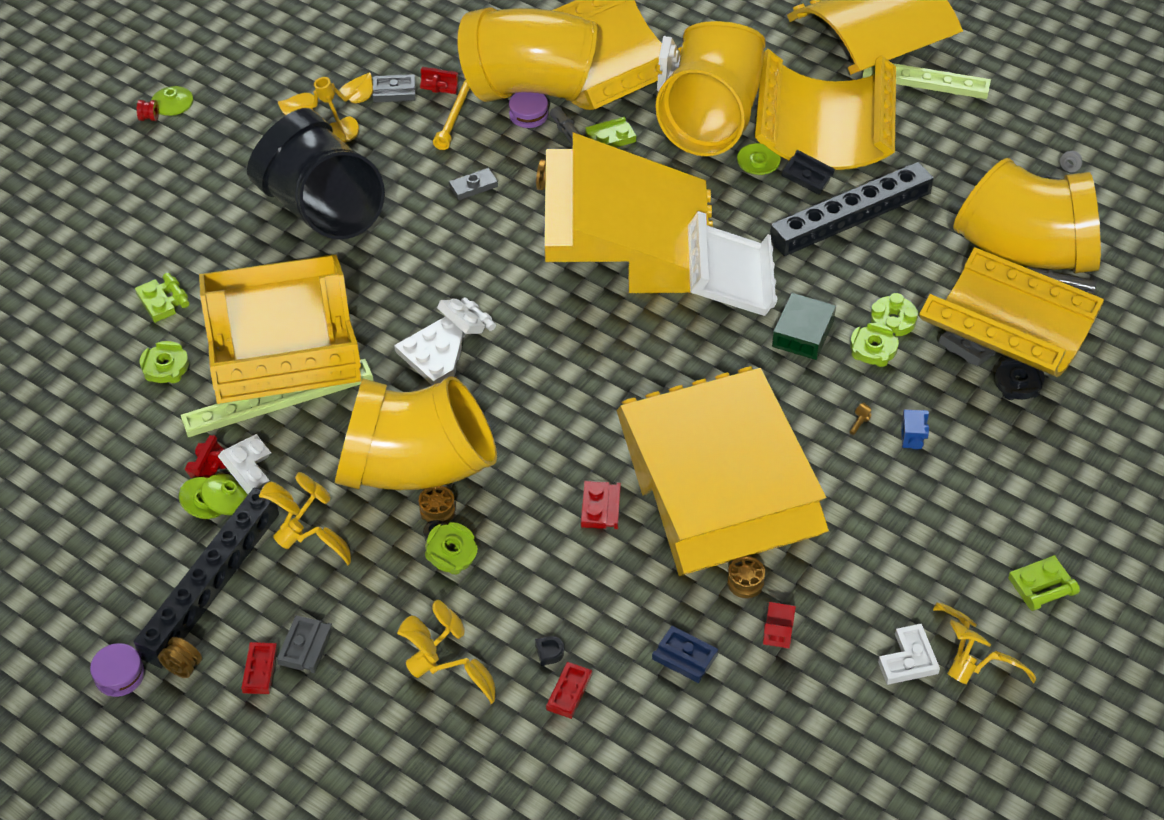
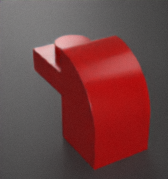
M769 602L764 629V645L790 649L796 606Z

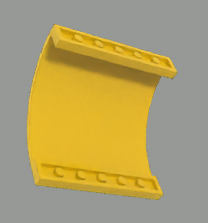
M575 0L552 10L579 16L585 20H592L597 25V41L590 71L580 94L572 101L573 104L586 110H594L658 81V75L662 74L659 65L662 43L645 22L635 0ZM682 46L678 48V50L680 51V56H681Z
M948 0L810 1L811 5L805 6L804 3L793 7V12L787 14L789 22L811 14H815L825 20L839 35L855 63L848 67L850 75L875 66L876 59L881 55L891 60L963 32L960 22Z
M770 49L764 51L755 138L760 144H764L770 150L789 161L796 151L799 150L836 170L867 166L895 153L896 66L883 55L876 59L874 75L850 81H825L796 73L784 66L783 60Z
M974 247L964 266L963 272L946 300L929 294L919 315L922 321L1055 377H1059L1068 368L1082 346L1104 303V299Z

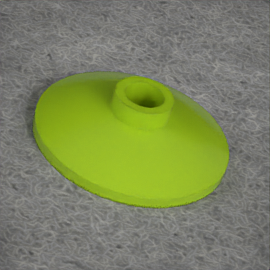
M170 86L157 91L151 100H157L159 114L173 116L187 111L192 106L193 95L184 87Z
M753 143L739 151L737 162L748 173L765 175L779 167L781 157L764 144Z
M217 474L209 477L201 489L204 503L211 510L222 515H232L248 495L234 476L229 474Z
M196 477L186 481L179 491V502L185 511L202 519H213L222 515L211 510L202 499L201 489L208 478Z

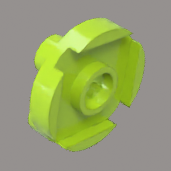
M893 293L873 303L871 323H879L893 330L895 336L906 335L915 328L918 310L903 295ZM890 314H896L898 318L895 316L890 317Z
M869 323L867 327L861 329L858 327L853 331L850 342L851 355L856 360L883 367L897 354L899 340L893 335V330L879 323ZM873 342H877V343H878L877 346H873V345H871V344H872Z
M161 341L155 343L156 347L150 350L148 347L143 351L140 357V366L147 381L177 383L188 369L189 359L187 352L176 342ZM164 360H168V361H169V362L166 363V364H160V363H163Z
M449 522L448 525L441 526L439 524L430 531L425 543L426 559L436 568L453 575H457L462 570L467 569L474 561L478 550L473 533L464 525L455 522ZM445 544H455L456 552L447 550Z

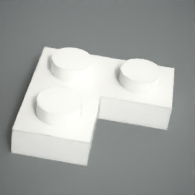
M257 434L221 451L218 455L219 459L247 494L254 487L260 489L270 481L258 467L257 463L268 458L271 452Z
M922 624L896 629L895 636L902 652L879 656L878 663L887 685L939 674L940 667Z

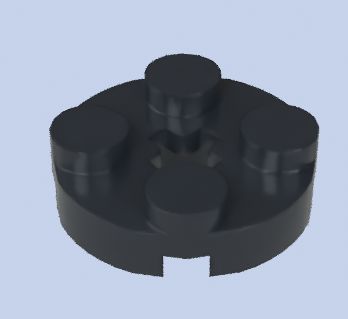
M1007 358L1002 361L1001 366L997 368L995 373V384L1002 392L1003 397L1008 400H1025L1038 397L1045 380L1043 371L1013 358ZM1016 376H1019L1021 379H1025V380H1022V381H1021V380H1017V379H1015V377H1016Z

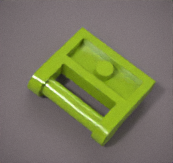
M1055 555L1011 571L1008 577L1031 611L1040 609L1041 605L1066 595L1074 596L1080 592L1077 581L1071 579ZM1059 583L1062 585L1039 595L1033 594Z

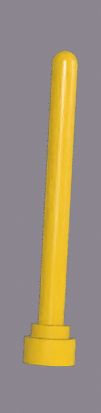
M466 80L463 82L443 130L437 132L433 139V145L439 150L448 149L452 141L451 130L470 89Z

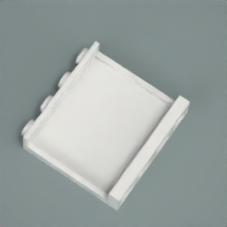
M698 211L688 225L690 293L766 316L769 310L774 308L777 303V295L775 294L776 279L774 278L775 263L772 257L771 235L768 234L762 243L707 226L706 214Z

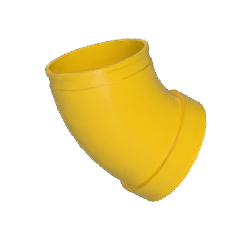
M489 7L470 11L462 17L458 29V53L464 77L474 95L484 102L509 98L513 93L521 92L545 94L564 98L571 102L574 101L580 94L587 79L597 41V25L595 21L585 20L582 17L564 12L534 8L496 10Z
M710 21L697 23L685 29L679 66L661 86L656 98L657 120L666 137L678 148L698 156H714L726 152L736 144L746 130L760 84L766 43L764 36L760 32L748 26L731 22Z
M1005 158L992 167L978 182L955 218L954 231L962 234L965 239L983 251L1018 265L1053 270L1072 269L1073 273L1099 271L1101 259L1100 224L1095 185L1090 172L1066 174L1064 179L1060 180L1048 179L1032 174L1021 166H1017L1010 158Z
M453 376L444 379L441 383L412 392L386 390V384L362 379L345 437L335 484L358 490L361 485L390 490H420L443 486L460 481L479 473L486 467L493 466L497 460L495 441L488 422L475 398L466 386Z

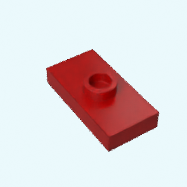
M250 642L241 687L242 693L270 694L278 649L277 643Z
M567 662L548 700L546 710L572 719L592 677V670Z

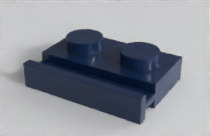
M671 626L659 643L657 650L652 653V660L700 683L702 676L706 674L718 656V649Z

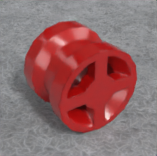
M138 100V120L145 121L150 119L151 121H157L159 116L157 100H151L150 102Z

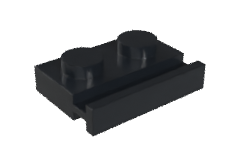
M797 150L783 169L781 176L820 195L831 177H833L836 169Z

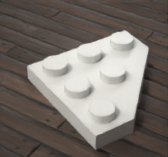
M663 36L659 55V65L662 74L658 75V92L664 82L679 66L680 51L672 37Z
M445 316L394 345L395 352L431 385L441 383L450 376H455V366L460 357L462 339L465 338V333Z

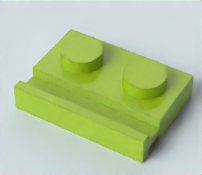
M625 117L585 127V134L590 139L615 148L636 142V134L629 123L626 122Z

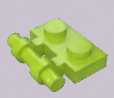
M170 273L163 275L162 278L165 282L160 285L155 279L135 288L138 298L154 323L176 314L174 307L180 305L182 308H186L190 304L187 300L186 292L180 289L176 277H172ZM170 292L173 293V295L170 297L166 296V294Z

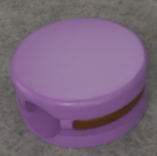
M515 93L509 100L510 119L519 127H538L548 118V100L544 94Z
M116 643L108 645L98 651L91 661L90 672L94 683L100 692L108 696L119 697L133 692L144 678V666L140 655L135 648L127 644Z

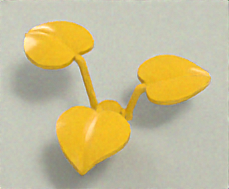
M369 72L343 85L340 90L335 88L334 83H331L328 77H320L314 82V95L311 93H301L289 99L278 101L281 111L284 115H287L301 108L313 109L317 107L319 97L321 101L329 103L336 122L330 123L333 134L344 143L350 142L359 133L358 122L351 116L340 120L332 100L336 93L345 102L349 100L351 103L357 104L366 101L373 94L372 76Z
M302 472L296 474L295 478L298 484L311 494L301 510L293 501L292 495L279 484L268 482L263 486L259 497L271 500L289 512L280 529L273 535L275 541L280 546L289 549L297 540L301 543L306 537L316 533L323 542L346 562L347 566L351 563V554L347 543L331 529L315 527L304 534L302 533L304 527L299 522V519L315 497L324 504H327L331 499L328 491L323 486Z
M435 600L432 605L436 618L445 626L444 632L434 642L430 638L431 635L426 625L416 616H409L402 622L397 634L407 638L420 649L419 652L406 660V666L414 677L420 678L429 670L434 674L438 670L464 664L466 672L486 695L490 705L494 703V680L489 671L477 659L470 661L468 658L436 666V662L439 660L436 646L450 632L457 639L463 637L465 633L462 621L441 600Z
M936 602L933 611H945L958 618L961 622L950 621L953 630L960 640L957 655L954 658L955 661L947 673L949 676L967 685L973 672L979 674L981 668L995 659L1008 662L1023 669L1033 684L1035 683L1036 676L1027 666L1019 660L998 651L992 652L976 665L977 659L969 655L974 641L991 647V644L980 634L969 630L970 625L976 627L977 624L967 615L946 604ZM966 639H969V642H968V644H967V646H966V648H965V651L963 652Z

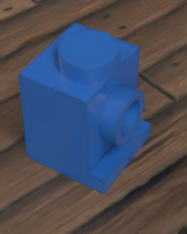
M903 411L901 421L902 448L922 449L924 439H928L929 425L927 424L929 411Z

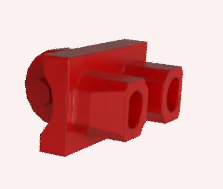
M422 67L420 89L432 90L433 93L456 94L458 92V73Z
M209 435L205 443H198L196 446V461L188 462L185 467V471L190 478H209L215 475L218 469L226 468L218 457L225 448L218 444L215 435Z

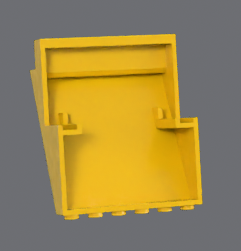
M573 132V149H546L545 262L629 261V293H690L688 225L699 211L706 214L707 226L713 227V221L708 220V218H712V205H707V203L711 202V190L706 189V180Z
M337 254L199 274L200 298L208 338L210 372L217 404L361 382L358 344L350 322L344 276Z
M752 366L738 370L739 374L730 376L729 373H723L715 376V380L709 382L706 379L697 380L692 383L691 387L675 386L668 389L669 393L660 395L659 391L645 395L646 399L639 401L636 398H630L622 401V405L616 410L642 496L647 495L653 490L679 576L734 561L739 557L751 556L806 540L829 531L820 505V501L827 497L761 368L752 369Z

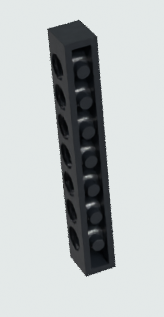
M919 162L905 166L898 171L889 173L865 185L851 189L846 193L832 197L827 201L772 223L770 229L771 242L785 257L931 194L934 177Z
M254 487L135 638L133 642L142 660L161 669L163 668L158 659L159 653L169 646L168 642L172 637L185 639L278 517L277 504L271 500L259 497L261 490Z

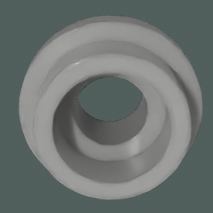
M1067 151L1061 156L1060 164L1065 171L1076 172L1082 166V157L1076 151ZM1067 160H1071L1074 165L1070 164Z

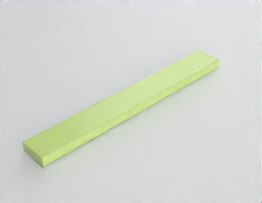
M366 359L360 360L361 381L362 379L373 381V375ZM361 382L214 404L181 414V419L187 436L192 437L360 385Z

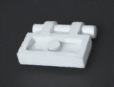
M463 298L461 301L458 299L440 300L437 306L465 334H480L485 327L489 331L494 330L496 327L492 317L486 312L483 313L479 310V306L467 298Z

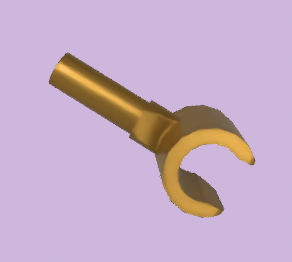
M861 403L855 410V414L859 418L849 431L851 435H855L864 421L868 422L871 419V408L865 403Z

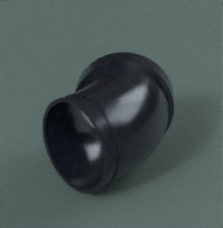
M301 108L277 121L259 140L248 161L247 176L252 183L265 195L275 197L301 221L325 237L349 239L358 236L374 224L383 208L385 188L382 176L376 166L334 135L331 125L313 109Z

